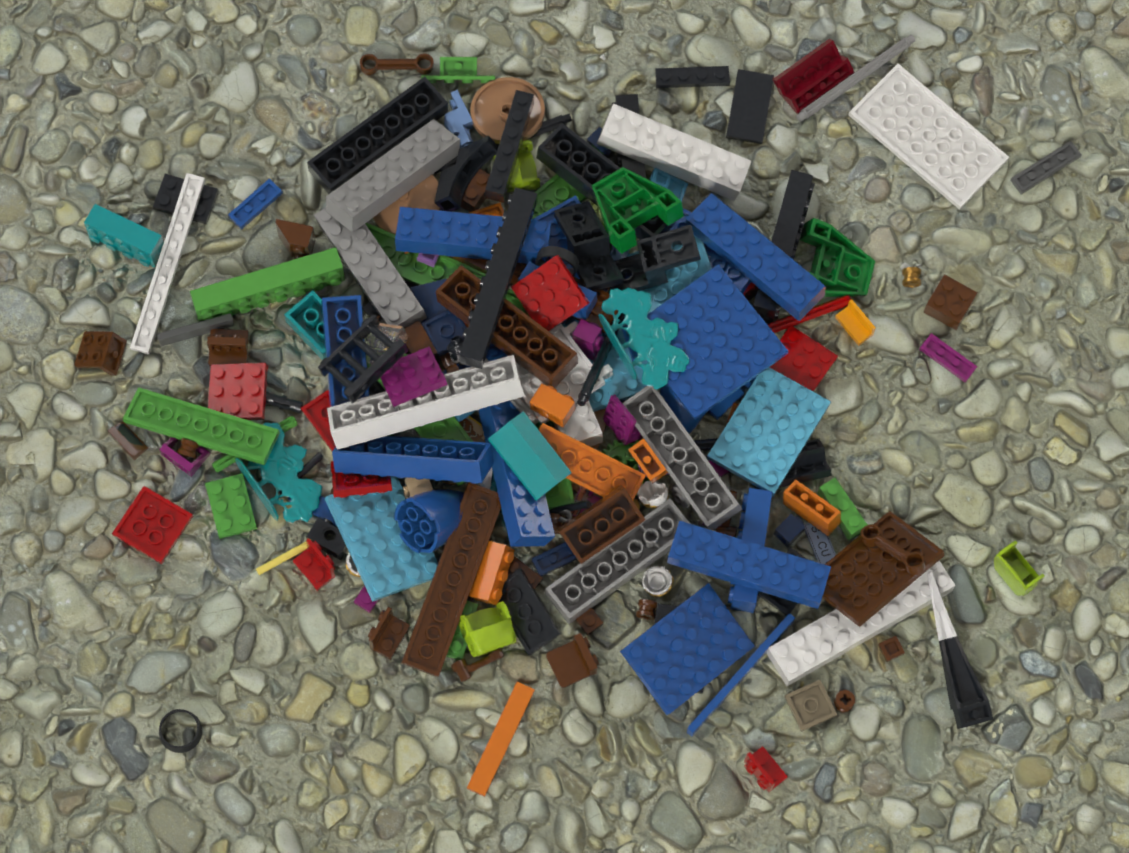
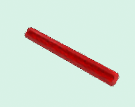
M844 295L814 306L800 321L790 315L767 325L776 333L789 328L790 325L795 326L846 307L851 298L849 295Z

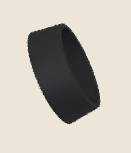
M176 709L168 712L162 718L159 726V738L168 750L175 753L188 752L196 747L201 740L202 725L198 717L184 709ZM177 712L189 713L197 724L195 737L190 743L183 746L169 744L161 733V727L165 719Z

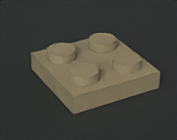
M821 680L784 696L801 732L837 716Z

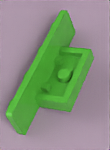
M440 57V75H421V79L426 77L430 83H436V80H444V83H455V80H462V83H473V80H481V83H488L495 80V75H477V57Z

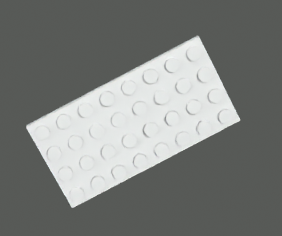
M899 64L848 114L959 210L1009 159V156Z

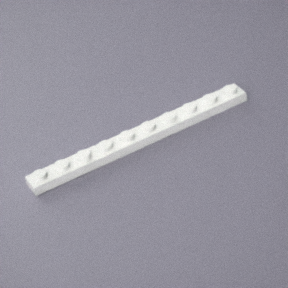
M186 173L130 346L131 350L150 354L205 183L204 177Z

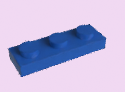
M269 178L232 210L228 217L242 230L280 197L283 192Z

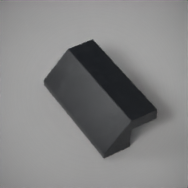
M820 438L807 441L779 488L790 486L795 480L803 483L832 476L831 468L826 461L825 448Z

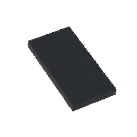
M738 69L726 138L757 144L763 143L774 75Z
M522 568L509 575L504 583L502 597L499 602L503 601L506 604L516 636L527 654L532 655L562 633Z

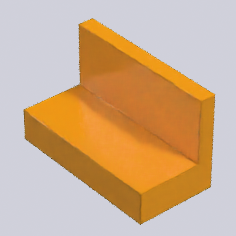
M852 299L845 309L835 315L836 320L858 346L874 335L876 327Z

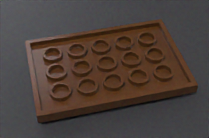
M891 511L887 512L874 525L880 528L882 536L909 553L918 552L924 556L926 567L921 574H909L903 562L878 546H866L862 541L861 535L824 564L831 566L822 598L859 627L945 556L942 549ZM870 533V534L866 535L865 537H866V538H873V537L877 536V534H876V533ZM913 561V562H911L909 565H910V566H917V565H919L921 562H920V561Z

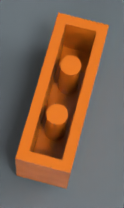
M795 480L783 492V504L827 536L840 524L841 511L799 481Z
M488 541L469 593L471 598L480 602L497 605L502 597V589L508 578L510 564L514 559V549L505 544Z

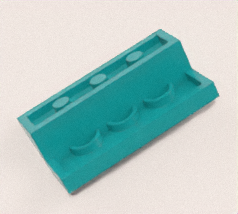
M524 411L488 438L492 446L535 500H538L572 473Z

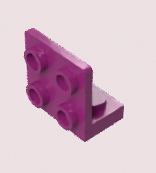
M615 394L611 395L603 416L605 424L612 429L616 437L625 446L643 438L635 426L636 419Z

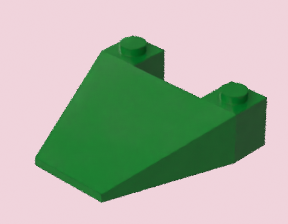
M624 167L592 185L610 243L621 254L637 245L634 229L656 215L668 226L684 217L682 202L672 191Z
M812 218L804 223L800 241L816 247L809 273L825 285L824 297H841L844 295L866 296L875 260L831 224L816 218Z

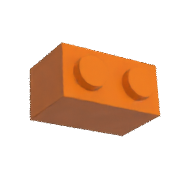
M541 384L530 400L531 410L563 428L576 409L575 401L567 394L562 395L558 393L551 385Z
M644 438L628 449L652 484L668 473Z

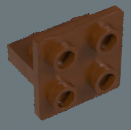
M212 329L210 337L207 339L209 348L208 365L247 363L248 330Z

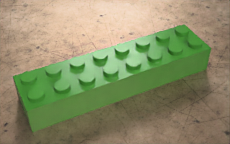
M334 247L191 290L190 294L200 322L229 313L231 316L237 313H247L253 308H264L270 303L276 301L278 303L284 302L293 296L301 297L306 292L312 290L316 292L329 285L337 286L345 281L337 248Z

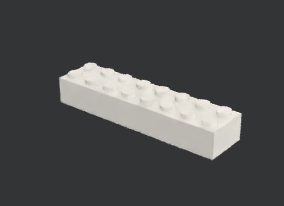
M616 104L612 105L597 142L600 146L653 168H658L670 175L735 201L741 191L751 160Z

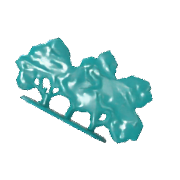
M618 288L611 289L610 297L603 301L601 307L605 313L613 315L614 321L612 326H610L604 315L599 314L600 322L608 338L634 380L637 378L634 366H639L643 369L642 383L644 385L653 386L655 390L668 384L669 370L684 372L686 365L689 364V357L682 348L670 345L671 340L678 334V323H665L660 318H655L651 321L647 318L652 306L650 293L631 288L623 291ZM615 310H618L617 315L614 314ZM621 313H624V314H625V319H624V321H623L622 323L618 324V322H620V320L618 319V317L620 316ZM619 328L626 330L630 336L629 341L624 344L619 342L614 333ZM627 347H630L638 354L633 362H631L624 350ZM644 360L648 361L647 364H642L641 362Z
M265 422L263 425L279 429L280 432L266 464L262 465L248 461V466H245L239 458H235L236 464L276 521H278L279 516L273 506L274 504L284 507L283 517L287 522L293 523L299 519L308 522L312 518V511L318 508L322 485L311 479L304 480L297 477V473L303 470L304 462L302 458L305 457L307 449L295 444L284 447L285 434L278 423L273 422L271 424ZM259 469L262 481L257 483L249 470ZM266 483H272L276 488L275 497L268 499L261 489ZM283 496L290 497L291 502H283V499L279 500V498Z

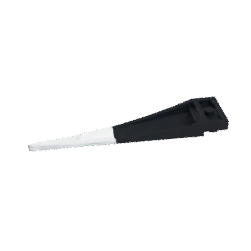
M928 572L950 710H953L957 729L993 720L989 700L957 637L933 573Z

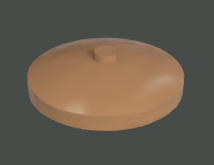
M514 77L498 78L486 83L476 92L471 102L470 111L473 126L482 137L489 136L495 143L500 144L516 90L534 94V106L523 141H526L540 129L545 117L544 100L537 88L525 80Z
M430 175L374 216V222L380 229L396 235L400 207L442 211L434 203L439 182L433 175Z

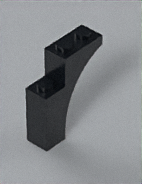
M489 136L460 148L456 165L441 171L434 203L442 211L452 212L461 208L462 199L469 183L482 166L496 155L499 146Z

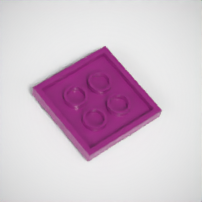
M430 347L401 357L380 377L393 407L448 385Z

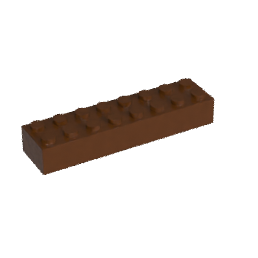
M461 265L436 290L437 302L469 326V314L471 310L474 311L475 309L474 300L476 294H480L481 280ZM505 299L491 343L506 355H514L515 361L545 385H551L555 388L578 364L577 353Z

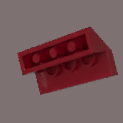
M829 38L776 76L773 81L779 94L799 114L802 109L855 72L849 59L840 55L834 40Z

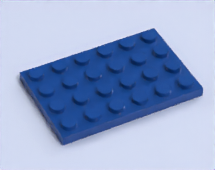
M708 583L620 650V652L664 713L669 715L755 646Z

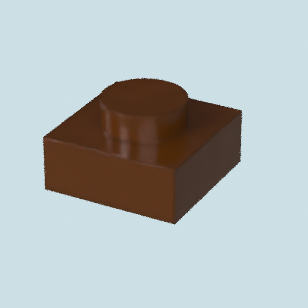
M592 608L576 618V622L587 636L603 625L602 620Z
M897 636L878 644L886 662L905 654Z

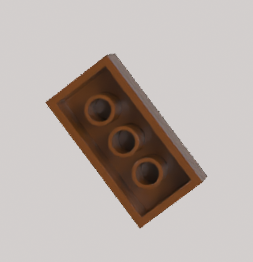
M621 485L591 505L590 508L585 509L557 528L577 560L582 564L644 522L645 518Z

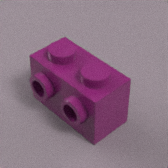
M581 319L572 334V339L585 356L594 361L604 338L602 336V328L596 323H589Z

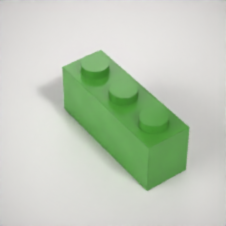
M836 477L820 486L817 492L818 496L841 511V521L838 526L848 541L860 535L862 528L867 523Z

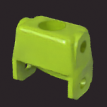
M526 140L522 142L507 193L514 192L515 188L531 191L537 190L540 187V179L537 178L535 161L530 152L533 150L532 141Z
M1015 540L995 556L994 569L1017 596H1025L1043 580L1045 575H1038L1017 550V542Z
M503 601L497 603L494 608L482 609L467 616H460L458 626L473 657H478L516 643V635L513 630L511 617Z

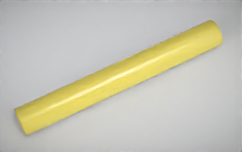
M306 541L256 568L258 575L269 571L308 549Z

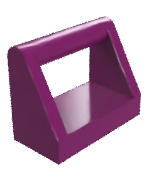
M171 437L159 449L161 455L192 477L208 458L210 452L204 447L199 446L196 452L200 456L190 463L172 450L179 439Z

